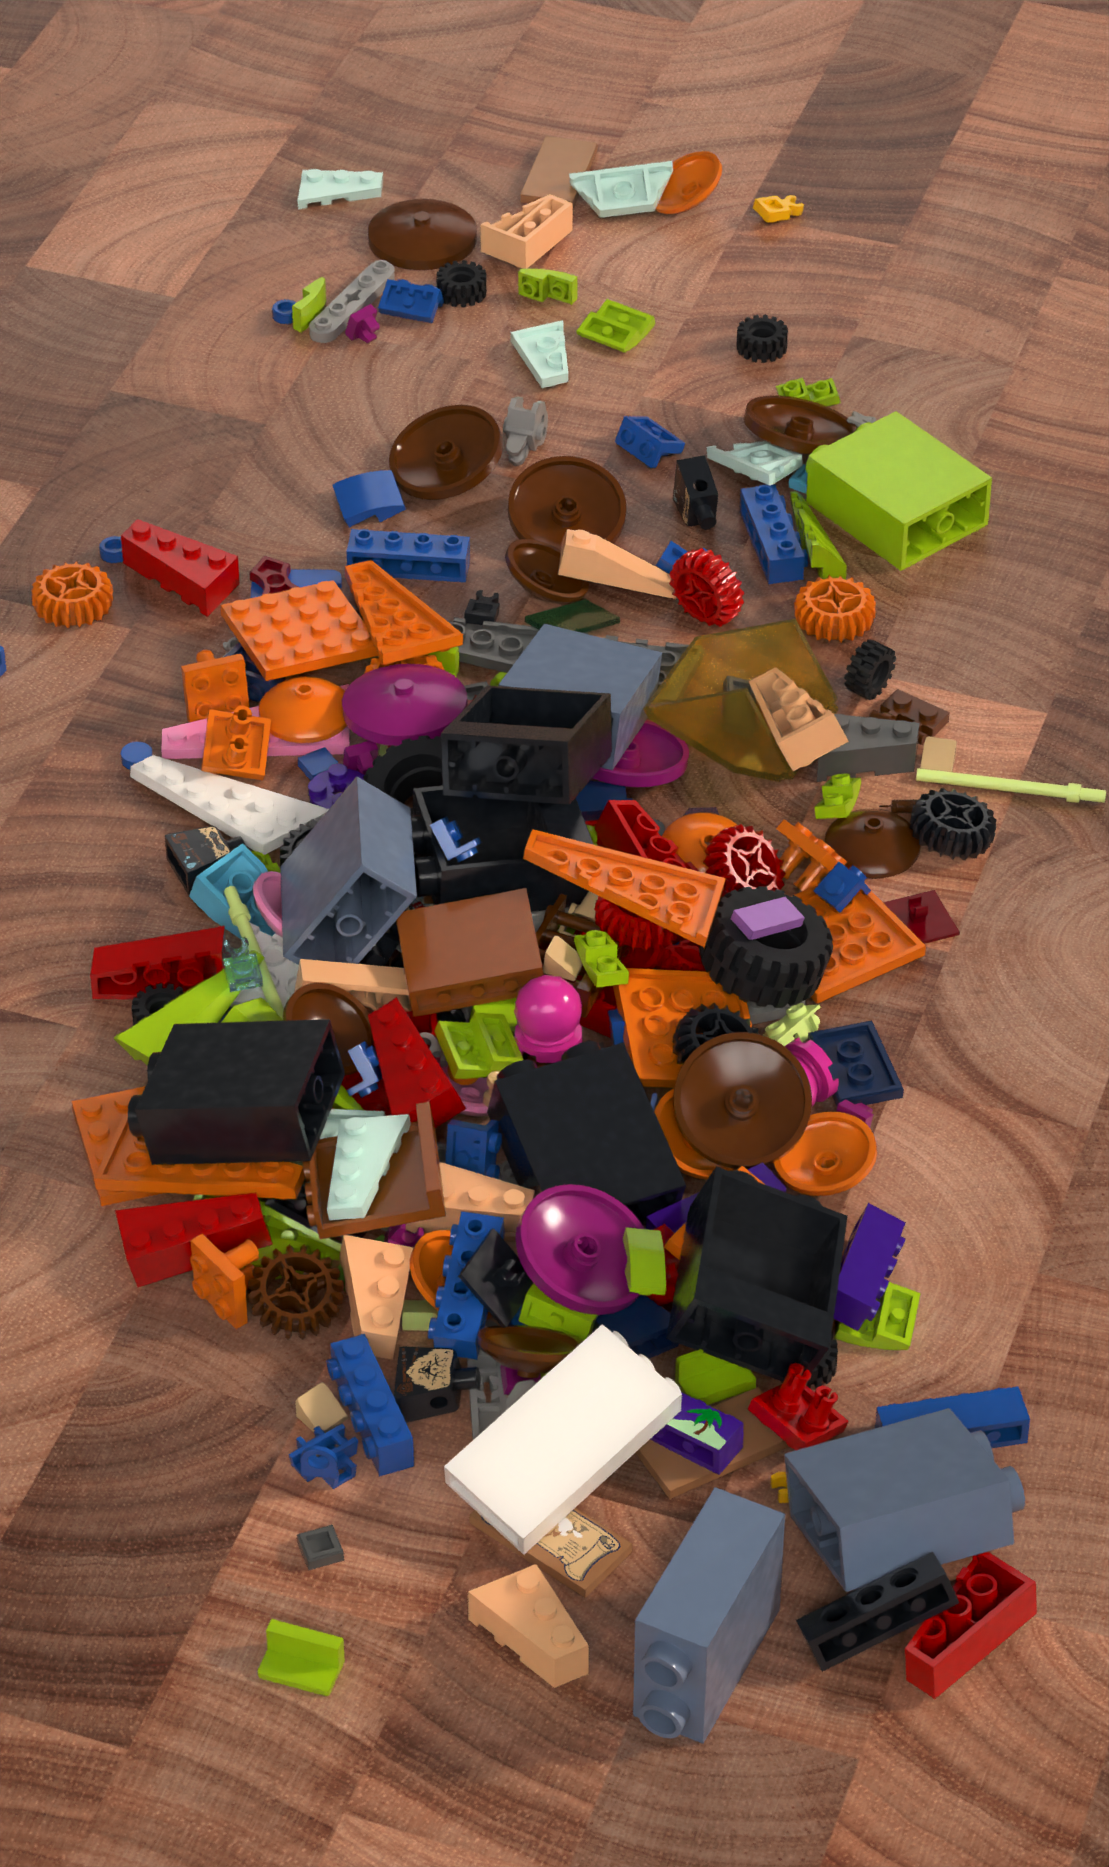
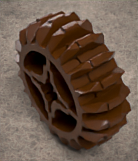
M289 1244L286 1254H282L275 1248L273 1260L263 1256L261 1259L262 1267H254V1279H250L248 1282V1289L252 1291L248 1294V1302L254 1304L252 1314L254 1316H261L260 1325L262 1327L272 1324L271 1333L273 1335H276L283 1329L285 1330V1338H291L292 1332H299V1337L303 1340L306 1337V1330L310 1329L317 1336L320 1331L319 1324L329 1328L331 1325L330 1317H338L340 1308L337 1305H342L344 1302V1295L340 1293L344 1290V1282L338 1280L340 1270L338 1268H331L332 1260L330 1257L320 1260L321 1252L318 1249L309 1255L305 1245L301 1246L300 1252H294V1248ZM296 1271H303L309 1274L303 1275L297 1273ZM281 1275L282 1285L275 1289L274 1294L268 1296L267 1289L276 1277ZM324 1288V1298L315 1308L311 1309L310 1298L317 1295L318 1290ZM291 1309V1310L295 1311L296 1313H289V1312H285V1311H283V1310Z

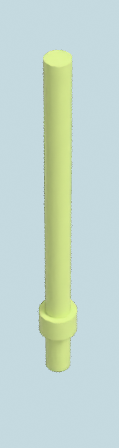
M921 768L917 769L916 781L1067 798V802L1079 803L1080 800L1105 803L1106 790L1081 787L1082 784L1069 783L1068 786Z
M235 886L225 888L224 894L230 907L228 911L233 925L238 927L247 953L255 950L262 954L249 922L251 915L247 905L242 903ZM263 959L255 973L267 1003L283 1019L284 1007L266 962Z

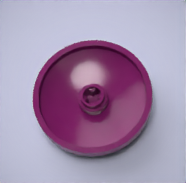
M396 664L369 671L354 680L347 687L342 698L343 718L350 730L368 741L394 746L403 744L402 740L411 738L413 741L418 740L419 736H430V739H434L435 736L441 737V732L468 706L466 689L458 678L445 670L422 664Z
M646 720L614 769L609 770L600 767L599 771L593 776V779L627 787H651L672 782L681 777L687 769L689 759L688 745L683 738L669 728Z
M574 1184L554 1186L535 1196L518 1221L516 1248L520 1262L527 1275L545 1295L566 1308L593 1315H604L621 1311L633 1304L640 1296L638 1293L629 1292L625 1275L628 1259L623 1236L626 1227L644 1229V1227L624 1204L598 1189Z

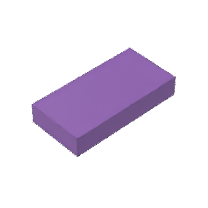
M786 897L736 909L731 916V920L749 940L801 927L805 918Z

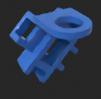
M343 1424L326 1433L319 1426L315 1427V1438L308 1442L301 1436L296 1438L297 1450L290 1453L289 1458L293 1468L307 1482L316 1477H322L332 1489H335L356 1476L357 1466L350 1457L357 1454L358 1439L353 1437L348 1440L345 1437V1426ZM342 1469L344 1472L339 1475L338 1470Z

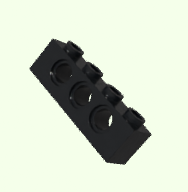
M931 1552L796 1621L811 1653L823 1672L959 1604V1600L946 1572L934 1553Z

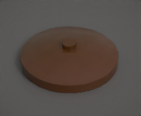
M412 199L394 203L380 210L368 225V243L371 251L379 259L385 260L393 266L409 270L439 269L441 266L444 267L446 263L453 265V261L457 260L460 262L473 251L477 242V226L473 217L466 210L455 204L435 199Z
M762 396L754 398L747 403L743 417L747 428L761 439L781 448L809 455L817 447L830 445L854 433L857 429L855 424L848 422L847 417L836 410L816 402L788 396Z
M470 405L441 407L418 417L403 429L392 445L389 455V467L394 474L397 485L405 493L426 500L450 498L472 489L490 475L501 458L503 437L495 419L481 408Z
M574 456L550 457L530 465L513 483L508 500L509 522L518 539L542 541L560 550L567 529L574 531L584 530L614 544L623 530L627 511L624 492L615 477L595 462Z
M736 1032L720 1035L708 1040L686 1059L675 1083L673 1108L677 1125L683 1137L702 1157L727 1168L739 1169L743 1166L746 1169H750L761 1163L765 1165L772 1164L784 1157L796 1146L809 1122L812 1108V1093L804 1068L786 1047L763 1035Z

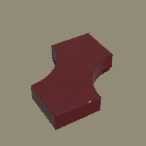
M263 556L249 572L250 581L257 583L264 590L262 595L299 587L288 579V575L291 572L290 564L268 556Z

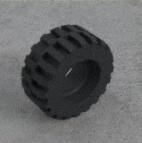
M419 736L418 740L412 741L411 738L402 740L403 744L397 747L394 745L386 749L385 755H379L373 761V768H368L363 777L364 781L403 804L413 795L414 788L443 786L441 737L435 736L434 739H430V736Z
M758 886L756 889L743 887L738 892L733 890L720 898L705 948L699 947L701 961L706 972H710L711 979L716 984L720 983L723 990L728 994L734 993L739 996V1000L756 1002L757 1006L762 1007L773 1005L774 1008H783L786 1004L793 1006L810 998L815 990L818 989L833 951V938L830 929L827 928L826 921L822 916L816 915V909L808 904L806 906L802 903V899L794 895L793 897L784 894L785 891L778 889L771 891L767 887ZM781 897H786L805 917L801 927L749 940L731 920L733 911L736 909Z

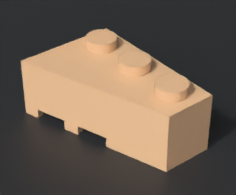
M547 195L522 206V211L512 216L509 212L501 215L502 220L491 225L488 221L482 223L481 252L511 263L519 268H529L572 231V203L553 195Z
M343 1235L339 1258L345 1277V1290L350 1304V1317L354 1336L365 1334L375 1357L393 1360L410 1270L409 1260L413 1247Z
M537 1564L468 1591L469 1620L476 1626L482 1625L492 1633L494 1640L502 1647L507 1645L520 1656L522 1663L552 1687L556 1688L589 1674V1645Z

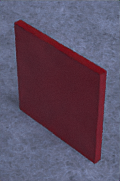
M935 890L883 902L924 944L960 935L958 928Z

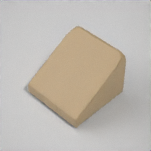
M926 737L920 768L952 772L957 742L952 739Z
M555 935L545 953L543 973L575 981L583 966L578 952L563 939Z
M323 1382L296 1399V1417L313 1432L314 1428L319 1426L326 1433L348 1419L344 1409Z

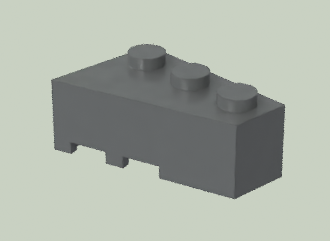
M834 714L849 742L818 758L817 782L827 781V776L844 773L850 774V778H856V773L874 771L875 776L914 772L920 723Z

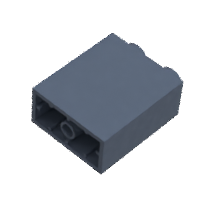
M544 624L501 680L499 686L611 693L612 752L611 757L601 768L613 770L655 708L663 652Z
M356 777L280 867L283 957L299 965L300 959L359 964L417 897L410 807L359 777Z
M950 1408L784 1454L790 1517L846 1592L861 1588L931 1552L934 1553L942 1565L1014 1544L1012 1513L1023 1510L1025 1507V1495L1021 1480L1012 1466L1000 1469L994 1462L993 1451L985 1433L981 1430L970 1433Z
M715 1487L635 1619L633 1716L639 1718L642 1724L652 1733L663 1738H676L682 1735L702 1744L705 1742L780 1611L785 1529L784 1513Z

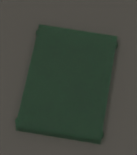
M584 599L525 616V622L538 630L544 624L580 633H587L620 623V617Z

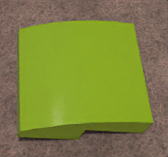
M606 299L597 313L591 311L576 332L579 336L625 353L635 347L651 331L656 323L652 315Z
M474 1013L469 1023L438 1021L434 1030L454 1079L488 1077L490 1072L501 1071L512 1063L524 1060L503 1014Z
M889 1282L881 1299L878 1300L876 1298L881 1304L873 1320L865 1319L858 1331L837 1321L834 1339L882 1350H908L911 1345L921 1293Z

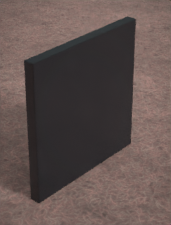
M494 1228L488 1232L458 1275L503 1329L509 1325L524 1303L526 1293L533 1285L519 1257Z

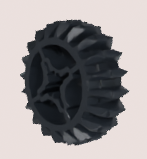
M941 788L939 792L930 790L928 794L921 795L912 809L910 829L913 830V837L919 839V845L928 846V852L936 851L940 853V857L947 855L952 860L955 857H960L962 860H966L968 856L977 858L979 854H985L994 841L997 821L993 817L994 811L987 809V803L978 802V796L970 797L966 792L959 793L954 788L952 791H946L944 788Z
M715 1003L708 1008L701 1004L696 1010L691 1008L677 1024V1029L673 1034L672 1042L674 1043V1049L672 1053L678 1055L677 1064L683 1065L693 1051L712 1038L736 1032L758 1034L759 1028L750 1027L751 1018L742 1019L740 1017V1010L732 1013L727 1005L719 1009Z

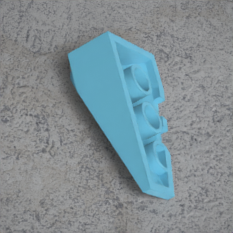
M243 843L196 876L189 897L213 921L220 926H225L226 930L242 940L238 927L233 925L228 911L230 907L224 894L225 888L235 886L242 903L247 905L251 915L249 922L259 926L261 932L270 936L276 934L263 919L256 906L253 894L254 882L262 873L268 872V870Z

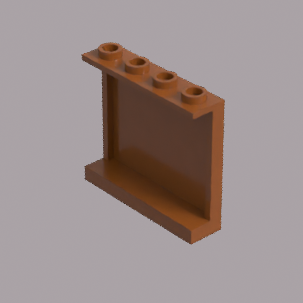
M526 888L407 910L396 920L414 1017L517 998L519 990L531 979L544 975Z
M430 1102L416 1104L418 1121L411 1122L408 1132L403 1133L401 1137L402 1144L398 1152L392 1154L389 1160L390 1168L386 1176H381L378 1182L379 1190L365 1218L329 1220L327 1205L338 1136L319 1139L311 1161H303V1169L306 1182H309L305 1183L307 1202L312 1204L306 1206L310 1227L317 1226L320 1239L446 1216L436 1129Z

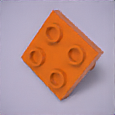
M202 650L196 655L197 663L181 666L186 713L189 723L206 719L209 709L231 713L238 706L250 708L245 660L241 653L215 659L210 650Z
M246 706L236 707L234 713L209 709L201 771L263 781L266 770L271 719L252 716L251 710Z
M783 819L776 828L789 840V846L779 858L785 861L780 868L785 871L786 875L784 878L786 880L789 879V876L804 858H810L811 863L797 881L793 883L800 891L818 885L838 862L843 865L847 863L833 848L820 838H816L812 832L799 822L793 826Z
M203 1234L191 1240L192 1256L190 1257L194 1280L192 1281L193 1289L200 1299H206L213 1306L220 1319H226L237 1330L248 1323L246 1291L248 1290L249 1280L254 1279L253 1269L255 1267L250 1263L259 1260V1251L256 1245L248 1239L234 1249L223 1253Z

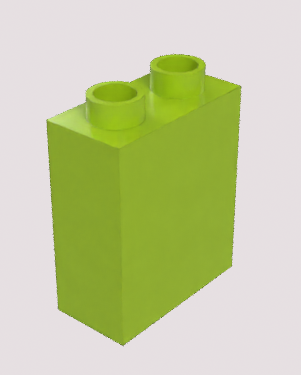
M897 411L873 423L867 422L860 425L854 433L830 445H821L808 456L805 466L808 474L806 502L900 571L988 525L992 477Z

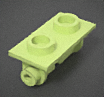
M799 1003L791 1006L786 1010V1015L781 1020L771 1023L765 1028L763 1036L777 1041L784 1047L794 1040L793 1035L795 1038L800 1037V1041L804 1042L808 1038L809 1032L819 1029L820 1019L814 1013L821 1008L820 1005H804V1003Z

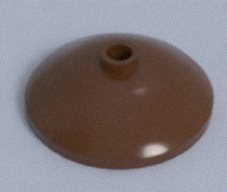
M519 539L509 545L505 554L508 569L516 581L532 595L547 601L571 603L581 600L589 589V581L558 575L561 550L557 547L534 539Z
M882 809L852 811L847 818L836 819L829 826L825 834V843L847 861L844 866L849 869L853 865L867 878L871 879L888 878L908 870L917 861L921 847L919 839L913 837V830L910 829L911 823L893 812Z
M311 983L297 989L287 1000L283 1010V1021L330 1019L345 1076L359 1072L348 1053L349 1049L366 1041L368 1047L372 1045L375 1048L368 1011L357 998L344 989L326 983Z
M500 1325L490 1326L479 1330L477 1335V1343L486 1354L499 1364L517 1370V1375L526 1378H537L539 1373L550 1372L583 1342V1340L568 1333L525 1325H508L504 1329Z

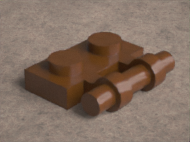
M897 689L881 704L880 712L873 710L869 717L920 723L918 744L924 745L926 737H934L949 722L950 712Z

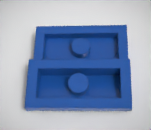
M391 470L362 473L332 484L343 518L348 527L373 515H376L379 522H382L406 510L396 479Z

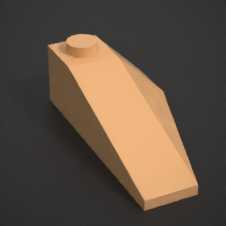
M566 530L561 545L558 575L676 599V596L672 595L674 588L669 584L672 578L667 572L597 535L590 534L584 530Z

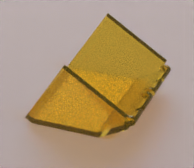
M796 619L696 636L643 708L651 721L731 772L781 782L782 779L792 780L799 769L792 771L773 736L757 699L755 704L748 689L743 688L723 692V682L726 676L729 675L751 681L777 667L792 679L798 688H803L809 697L819 701L825 710L829 709L833 714H837L839 710L837 705L833 704L838 698Z

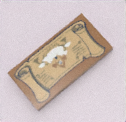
M574 1508L524 1555L476 1510L469 1515V1523L533 1565L537 1564L539 1569L584 1598L632 1553V1543L577 1508Z

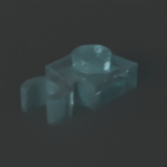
M241 937V947L237 949L230 947L229 941L224 940L225 958L223 959V968L229 991L234 992L262 987L263 977L256 953L249 954L247 938Z

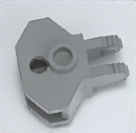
M517 396L511 399L508 415L503 424V433H506L507 437L506 451L509 455L508 459L514 466L524 464L529 451H536L537 447L544 443L548 426L545 402L537 401L533 404L532 409L528 410L523 407V397Z

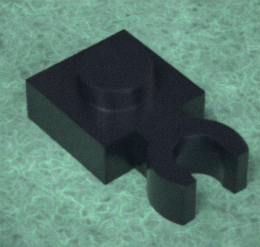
M478 590L476 592V600L470 599L465 610L464 618H466V623L483 625V621L496 622L500 603H498L499 594L494 593L492 597H485L482 595L483 591Z

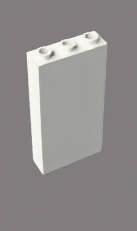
M602 1324L444 1466L445 1483L524 1555L681 1411V1390L672 1379L668 1377L664 1379L658 1374L652 1362L643 1354L637 1355L632 1351L620 1333L617 1331L611 1332Z

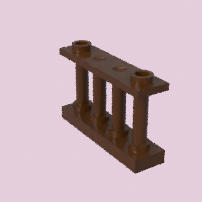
M560 894L554 905H548L544 920L536 932L542 964H544L546 948L555 935L577 951L574 937L557 932L561 925L584 933L591 930H600V927L594 921L565 913L567 895ZM615 940L614 942L618 945L617 958L621 961L629 946L624 945L620 947L619 941ZM582 966L578 974L583 976L581 981H566L572 984L578 992L582 1003L581 1017L586 1018L604 987L596 988L584 966Z

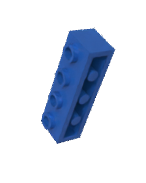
M775 484L742 488L740 491V514L768 584L803 580L804 567H808V555L806 549H801L800 535L798 531L793 529L791 513L786 512L784 496L779 495Z
M351 529L346 551L347 565L372 560L393 578L466 583L470 564V537Z
M461 1211L459 1224L452 1225L450 1233V1245L453 1246L452 1255H446L443 1263V1276L446 1277L444 1287H438L435 1306L439 1308L437 1318H431L428 1330V1339H433L434 1348H452L456 1351L458 1357L478 1360L480 1346L477 1343V1335L479 1330L485 1328L488 1310L458 1275L491 1229L494 1228L503 1239L505 1238L503 1217Z
M365 1334L330 1343L331 1359L326 1360L329 1376L332 1381L336 1380L341 1402L344 1407H348L354 1431L360 1433L367 1459H372L379 1477L414 1467L413 1436Z

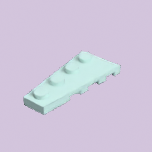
M409 1114L340 1119L327 1205L329 1220L365 1218L379 1190L378 1182L381 1176H386L390 1168L389 1160L393 1153L398 1152L402 1144L401 1137L410 1128Z

